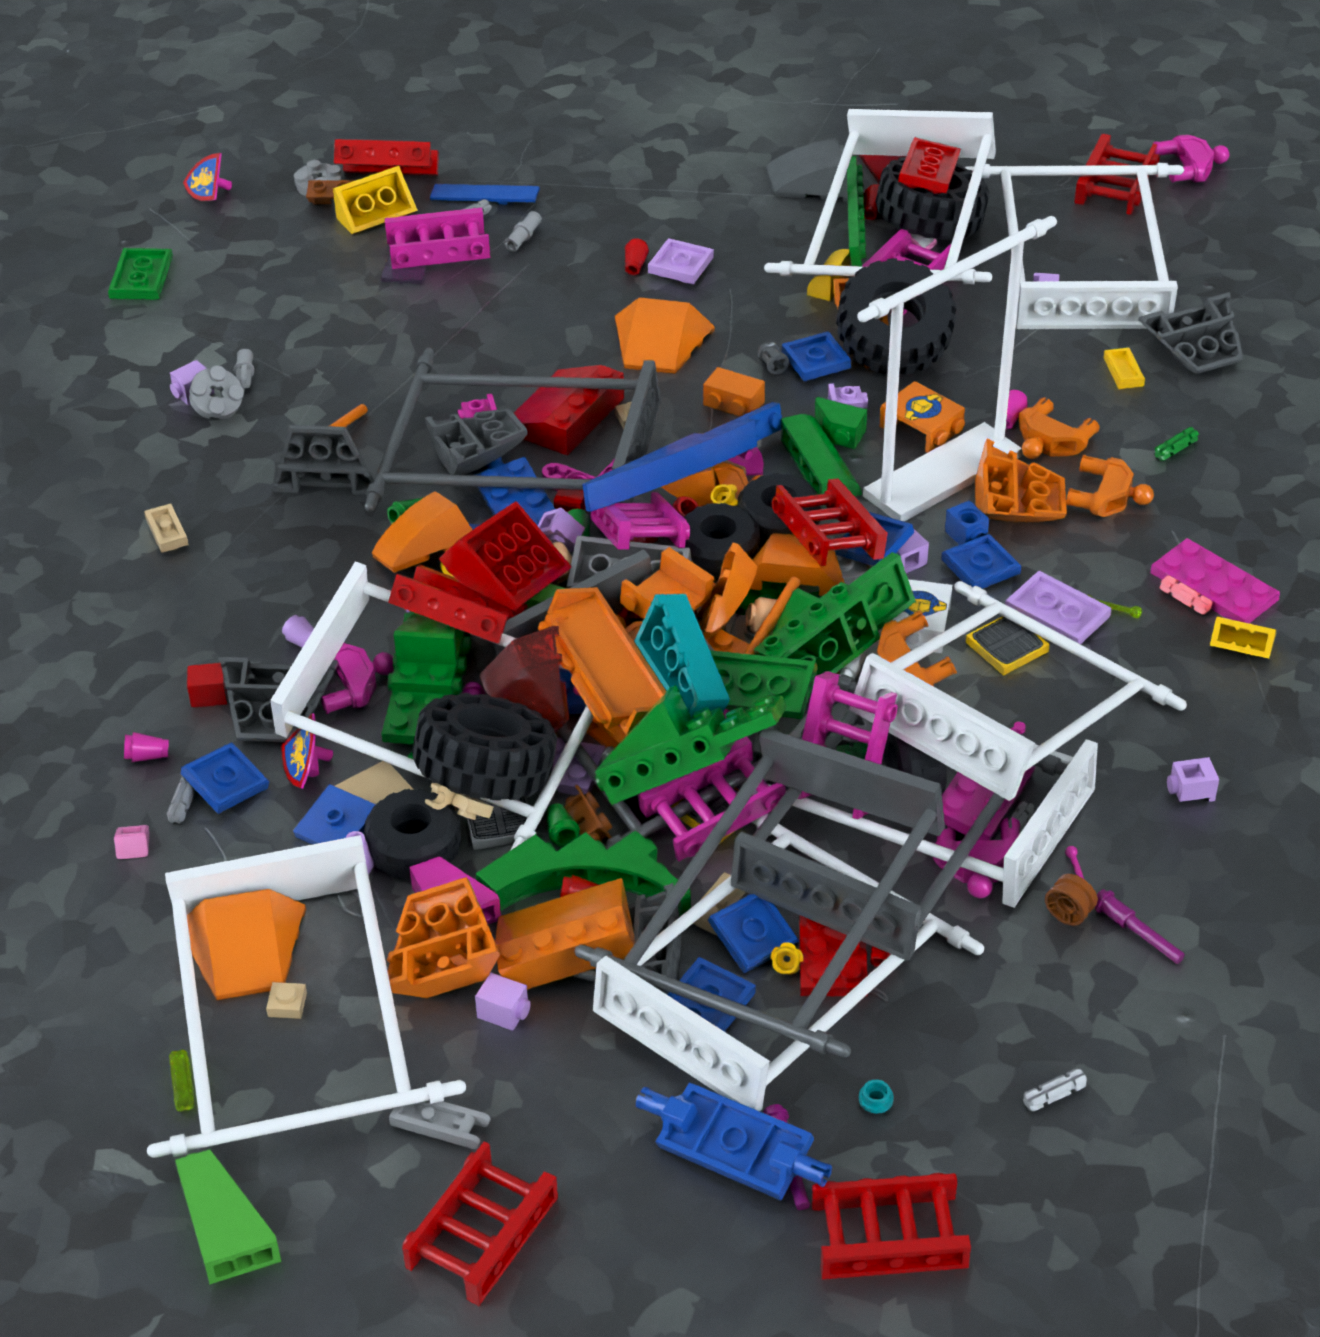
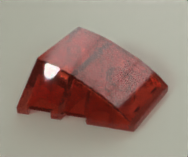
M551 626L512 640L479 674L486 695L509 699L511 702L523 704L532 711L539 712L544 719L551 723L555 733L569 720L565 682L560 681L559 665L563 662L562 654L557 653L555 637L560 636L559 626Z

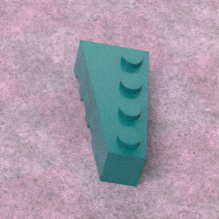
M655 594L634 642L666 691L674 685L677 686L691 717L693 713L709 707L710 711L720 707L722 712H724L730 698L687 595Z

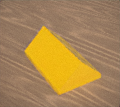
M399 166L333 189L336 218L351 234L385 223L384 218L406 216L418 211Z

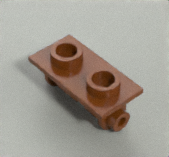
M309 180L306 199H308L309 203H313V205L331 204V199H334V188L356 180Z
M578 784L575 785L579 794L568 797L565 800L564 808L577 824L581 823L579 825L580 835L586 832L594 840H599L600 842L605 837L612 838L609 830L613 826L603 812L597 813L596 809L600 805L590 791L585 794Z

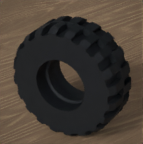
M906 157L892 160L881 173L875 200L879 214L888 223H892L898 229L907 230L911 234L921 235L925 238H938L939 240L953 239L973 171L957 164L947 194H934L929 192L928 189L921 187L910 188L898 182ZM982 177L964 237L966 238L970 237L973 233L975 234L982 227L990 192L987 183L984 182Z
M897 258L887 259L884 262L879 260L870 263L869 267H862L855 272V277L849 278L840 296L836 324L838 326V337L844 342L843 347L848 354L855 356L854 360L862 366L865 364L874 372H886L888 375L890 326L875 318L867 322H860L857 315L860 311L868 308L871 302L879 298L885 299L933 275L934 273L930 271V268L923 264L921 266L915 264L911 260L898 261ZM942 283L904 302L903 309L911 312L918 320V323L902 328L899 373L908 375L913 374L918 369L919 371L930 367L931 361L933 363L937 362L943 356L944 350H947L956 322L955 314L957 310L956 302L952 299L953 294L947 285Z
M485 694L444 695L440 699H433L419 713L412 753L416 767L420 769L421 774L426 778H430L433 783L447 787L451 792L469 795L477 799L487 798L501 801V799L517 800L523 796H532L546 785L552 770L557 736L547 719H544L539 712L532 711L523 704Z

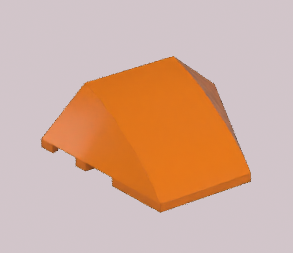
M639 297L615 315L623 365L626 369L641 370L644 360L655 361L656 372L675 374L691 357L693 349L703 344L704 337L707 334L711 335L715 331V326L688 302Z
M987 438L975 478V506L989 519L1001 521L1046 522L1065 518L1067 514L1065 478L1035 462L1029 465L1017 459V453L1011 450L1007 454L993 446L995 442Z
M435 491L408 508L385 531L376 543L372 555L373 558L395 573L427 561L431 553L439 550L446 552L461 537L473 529L458 506Z
M773 533L752 559L758 568L750 589L762 590L764 581L788 583L791 577H796L801 581L800 585L819 586V596H823L833 586L838 585L840 582L845 583L835 550L828 551L826 566H820L795 535Z
M734 542L724 556L719 580L717 583L713 582L712 597L701 605V608L697 611V617L702 618L698 620V624L707 641L721 629L725 628L748 594L758 568L742 547Z
M467 877L407 896L396 932L399 934L394 951L389 952L387 961L390 963L387 971L391 991L395 994L429 998L487 979L500 956V952Z
M271 889L204 899L187 915L192 957L198 964L200 972L216 1000L271 991L272 982L286 983L293 958L292 951L300 933L299 926L306 912L305 904Z

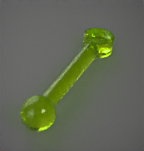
M1095 599L1114 610L1130 613V616L1134 618L1141 617L1142 609L1138 606L1130 608Z

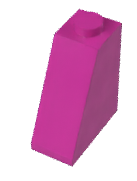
M439 856L410 867L414 893L467 877L487 924L498 921V917L501 916L498 895Z

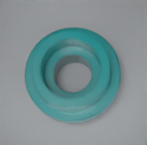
M875 1079L868 1081L860 1089L858 1100L864 1110L878 1114L886 1112L891 1108L894 1095L886 1082Z

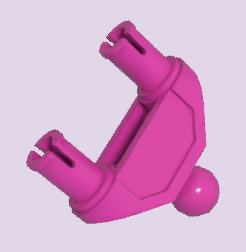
M1188 134L1176 136L1173 140L1154 142V144H1158L1156 154H1160V156L1174 154L1184 165V172L1181 175H1169L1172 183L1184 180H1191L1194 183L1204 182L1212 171L1213 162L1223 164L1230 156L1229 150L1225 146L1218 145L1211 149L1206 140Z
M343 643L334 660L339 662L335 671L345 689L322 695L321 703L325 713L329 714L349 706L356 709L366 706L377 687L375 673L389 675V673L394 671L393 656L390 653L381 652L371 662L364 649Z
M1012 817V828H1009L1008 818L1002 819L1000 822L1001 840H978L968 856L1004 868V856L1020 835V821ZM947 826V829H944L941 835L937 836L935 844L955 851L961 841H956V830ZM933 857L936 864L943 869L947 862ZM960 867L954 875V878L967 883L968 891L973 897L980 899L987 897L992 891V883L999 881Z

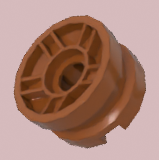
M1068 873L1062 875L1056 881L1054 886L1045 894L1044 901L1049 912L1058 921L1066 925L1076 926L1080 925L1095 908L1098 898L1091 884L1075 874Z

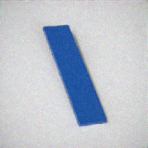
M435 184L430 200L481 201L486 199L502 205H507L508 202L535 203L540 187Z

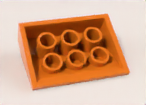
M622 878L499 916L495 943L500 952L497 960L500 975L527 985L528 990L595 969L589 961L575 955V948L580 944L593 949L597 947L611 951L613 956L624 960L635 944V937Z

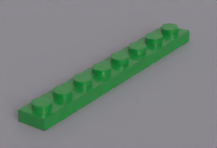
M852 156L847 169L849 251L852 266L862 267V259L867 258L865 247L864 175L862 164L857 165L856 156Z

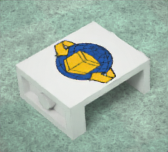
M909 580L916 602L895 617L893 621L896 620L898 622L920 609L929 627L906 637L905 642L910 649L913 650L945 631L948 610L951 608L953 585ZM943 647L939 648L938 650H936V651H934V652H935V653H942V652H943Z

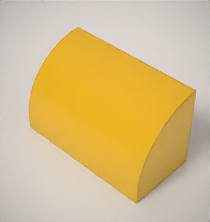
M849 249L834 251L823 265L850 266ZM815 275L807 287V295L831 301L834 297L833 280L846 279L848 276Z
M1217 616L1210 646L1269 659L1277 629Z

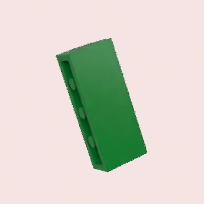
M807 414L781 418V441L806 482L816 490L817 495L824 494L827 491L828 479L837 478L855 497L862 495L860 486L816 418Z

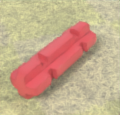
M1166 576L1162 579L1161 591L1168 595L1172 593L1173 598L1190 608L1194 606V610L1201 615H1206L1211 610L1213 603L1211 599L1204 595L1200 597L1199 592L1182 582L1178 584V580L1172 576Z

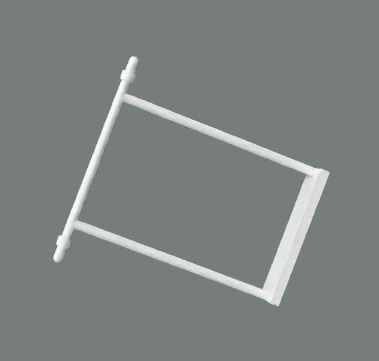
M849 109L847 113L849 136L804 264H793L792 261L767 263L764 266V270L767 273H780V276L805 274L855 277V272L862 267L814 265L852 154L907 156L914 137L961 148L959 158H977L945 268L957 263L987 158L994 159L996 154L993 112ZM969 269L948 281H963V284L974 285L975 282H990L992 274L990 272H976L975 269ZM930 270V271L935 274V273H937V272H939V271H941V270Z
M1168 163L1114 166H990V164H985L982 178L1001 176L1009 236L1019 232L1011 176L1137 175L1158 281L1026 282L1022 259L1016 319L1017 329H1147L1138 321L1140 316L1158 311H1163L1164 315L1174 313L1178 286L1177 281H1169L1147 175H1156L1157 178H1167L1168 175H1181L1184 172L1183 166L1168 165ZM966 166L964 168L973 171L974 166Z
M1049 216L1043 220L1036 219L1028 223L1025 229L885 299L879 298L871 302L868 308L858 313V320L860 322H867L872 318L879 319L887 315L891 309L882 478L863 488V497L891 518L905 522L975 483L979 462L987 438L995 442L993 445L995 448L1007 454L1011 450L1017 453V459L1021 457V447L1005 437L1023 249L1025 241L1031 238L1037 239L1045 235L1047 230L1057 224L1054 216ZM1012 248L995 429L984 422L893 471L904 302Z
M355 561L271 699L275 733L287 738L293 726L423 776L420 769H417L414 759L301 716L302 711L367 605L369 595L385 602L389 601L391 591L369 583L366 565ZM504 633L502 634L499 645L567 670L561 666L553 652ZM587 705L534 806L518 800L501 799V801L480 798L527 817L524 825H520L514 835L515 842L511 850L536 834L535 830L594 719Z
M962 581L955 583V591L966 596L967 601L976 606L982 605L986 608L891 663L874 653L866 656L854 693L878 701L880 696L887 693H897L895 704H897L898 710L895 719L890 723V734L1008 801L1016 796L1026 770L1141 690L1153 696L1152 700L1163 706L1167 704L1179 711L1187 707L1186 701L1174 695L1172 689L1162 684L1158 686L990 597L987 595V591L978 586L972 587ZM999 614L1128 684L1034 749L1035 743L906 672L904 669ZM850 706V711L873 723L875 714Z
M861 653L843 667L839 675L844 674L855 679L861 671L862 664L865 662V654ZM807 714L789 734L790 736L801 737ZM1086 739L1074 757L1057 751L1050 753L1061 758V762L1068 764V766L1004 856V868L971 856H967L960 866L1003 882L1002 904L1015 908L1094 792L1098 743ZM806 797L801 800L796 799L792 805L902 846L909 837L907 833L865 818L854 819L851 813ZM922 840L916 850L946 862L954 853V850L926 840Z
M769 814L761 816L752 821V823L757 825L758 829ZM777 824L771 832L772 835L777 837L771 843L783 849L791 845L828 868L876 888L879 885L877 881L780 824ZM731 876L659 933L637 965H643L736 888L731 886ZM891 890V894L907 900L906 898L900 896L899 894ZM931 913L928 914L923 922L924 925L917 933L915 951L937 932L946 937L947 942L958 949L963 947L974 955H981L984 952L983 944L970 937L968 931L958 925L953 927ZM891 954L808 1030L826 1032L905 960ZM605 956L597 962L593 1011L721 1096L757 1111H761L763 1108L766 1086L810 1047L808 1044L795 1040L769 1064V1060L611 958Z
M361 835L165 873L173 909L201 1134L185 1137V1134L170 1136L168 1141L153 1143L147 1148L148 1156L151 1158L173 1154V1157L188 1155L190 1150L425 1101H430V1104L442 1102L444 1097L465 1092L466 1084L462 1080L442 1084L439 1080L426 1083L427 1087L411 1090ZM271 889L296 901L358 889L397 1093L215 1131L187 915L204 899Z

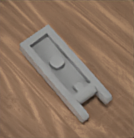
M430 1101L396 1107L393 1108L389 1116L390 1126L471 1149H476L480 1143V1139L477 1136L469 1134L473 1125L487 1127L491 1120L490 1116L486 1113L444 1101L430 1104Z

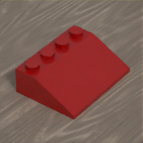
M603 365L559 369L551 377L624 379V373ZM539 387L514 414L527 429V435L524 440L568 456L615 406L624 399V390Z
M517 501L461 537L439 558L446 570L458 582L513 611L572 568Z

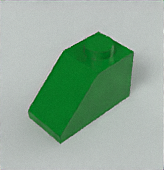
M816 397L814 418L818 420L832 444L855 449L866 432L867 409Z

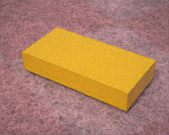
M1129 347L1104 350L1103 358L1118 389L1144 386L1145 378Z

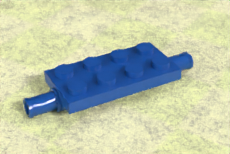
M500 457L486 465L488 470L475 474L478 476L537 478L525 457L512 460L506 464L503 463ZM478 487L493 516L517 501L538 526L543 514L555 509L544 489Z
M689 1082L683 1094L671 1096L670 1098L650 1090L648 1087H643L640 1092L645 1097L639 1094L637 1096L636 1107L638 1109L661 1117L663 1121L662 1131L655 1141L659 1148L778 1200H782L796 1175L812 1181L821 1187H824L827 1183L823 1176L829 1178L831 1175L832 1166L830 1164L823 1163L806 1155L814 1141L812 1133Z

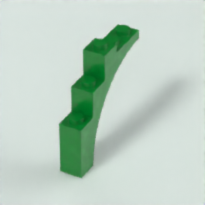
M636 830L608 849H606L602 842L594 840L585 832L558 851H556L552 844L549 842L545 843L535 834L476 873V880L498 895L500 911L528 897L561 889L564 876L572 878V875L599 885L622 878L626 892L637 895L644 894L646 898L665 891L663 886L671 883L675 885L678 881L662 863H657L658 850L654 842L644 838ZM690 888L678 903L679 917L691 908Z

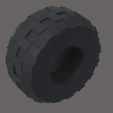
M774 473L767 476L763 475L756 480H752L740 492L737 506L743 511H747L759 525L761 548L773 533L794 535L773 511L772 499L776 494V486L782 485L792 497L817 495L816 490L806 483L805 480L790 474ZM821 506L806 507L802 509L804 511L821 509ZM815 521L814 523L819 525L820 521Z
M710 503L693 509L684 517L690 525V537L686 540L685 547L690 548L691 562L714 576L716 581H718L724 556L733 542L739 544L751 559L760 551L761 537L759 525L747 511H743L738 506H731L727 503Z
M888 732L884 749L886 767L941 784V792L943 794L947 784L946 765Z
M404 789L397 793L393 792L387 795L385 799L380 800L372 808L369 815H367L364 828L365 839L375 866L393 877L411 880L410 867L439 856L450 863L457 856L461 844L460 823L454 806L448 804L440 810L425 804V800H435L438 794L428 792L425 789Z

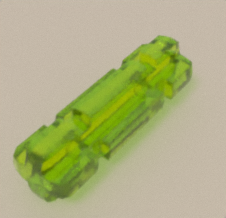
M183 1049L172 1051L169 1055L175 1107L180 1112L191 1110L194 1107V1097L192 1094L188 1053Z

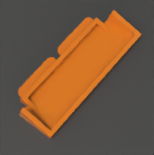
M598 587L557 589L547 611L548 614L544 621L539 623L538 630L561 666L572 674L571 682L594 718L598 722L603 723L607 730L620 725L625 735H627L665 694L666 689Z

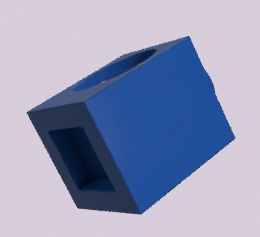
M970 500L946 510L945 532L959 545L988 534L989 518Z

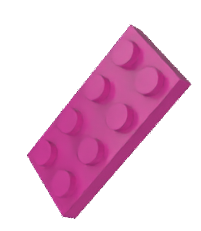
M1188 538L1151 566L1150 573L1162 580L1166 576H1172L1178 580V584L1182 582L1199 592L1200 597L1204 595L1211 599L1213 602L1211 609L1227 619L1251 623L1275 604L1280 596V591Z
M1035 766L1025 771L1016 796L1010 801L1004 800L978 840L992 839L1000 826V822L1002 819H1005L1032 778ZM957 772L942 794L945 825L966 835L994 792Z

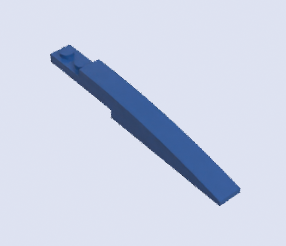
M771 402L706 433L688 435L583 483L586 511L592 512L649 492L757 447V441L781 430L782 415L780 403Z

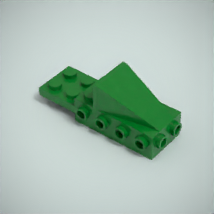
M891 552L850 585L840 582L821 598L799 588L795 589L772 634L753 649L755 655L816 661L818 666L816 676L824 671L836 674L880 639L878 631L885 623L893 620L916 602L900 555Z
M409 611L405 612L403 624L394 631L393 635L396 652L393 657L394 673H389L388 691H392L381 733L382 742L414 743L421 710L435 698L440 699L444 695H459L461 693V677L466 674L467 668L466 656L471 652L470 633Z
M674 685L665 692L606 756L595 771L596 783L602 792L605 791L611 805L702 769L724 760L735 741L776 725L787 705L782 695L773 699L771 695L755 701L754 707L746 710L743 707H738L724 716L720 707L711 711L709 707L693 713L691 717L677 686Z

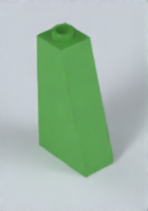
M210 1149L199 1153H191L186 1157L175 1160L209 1284L281 1262L275 1234Z

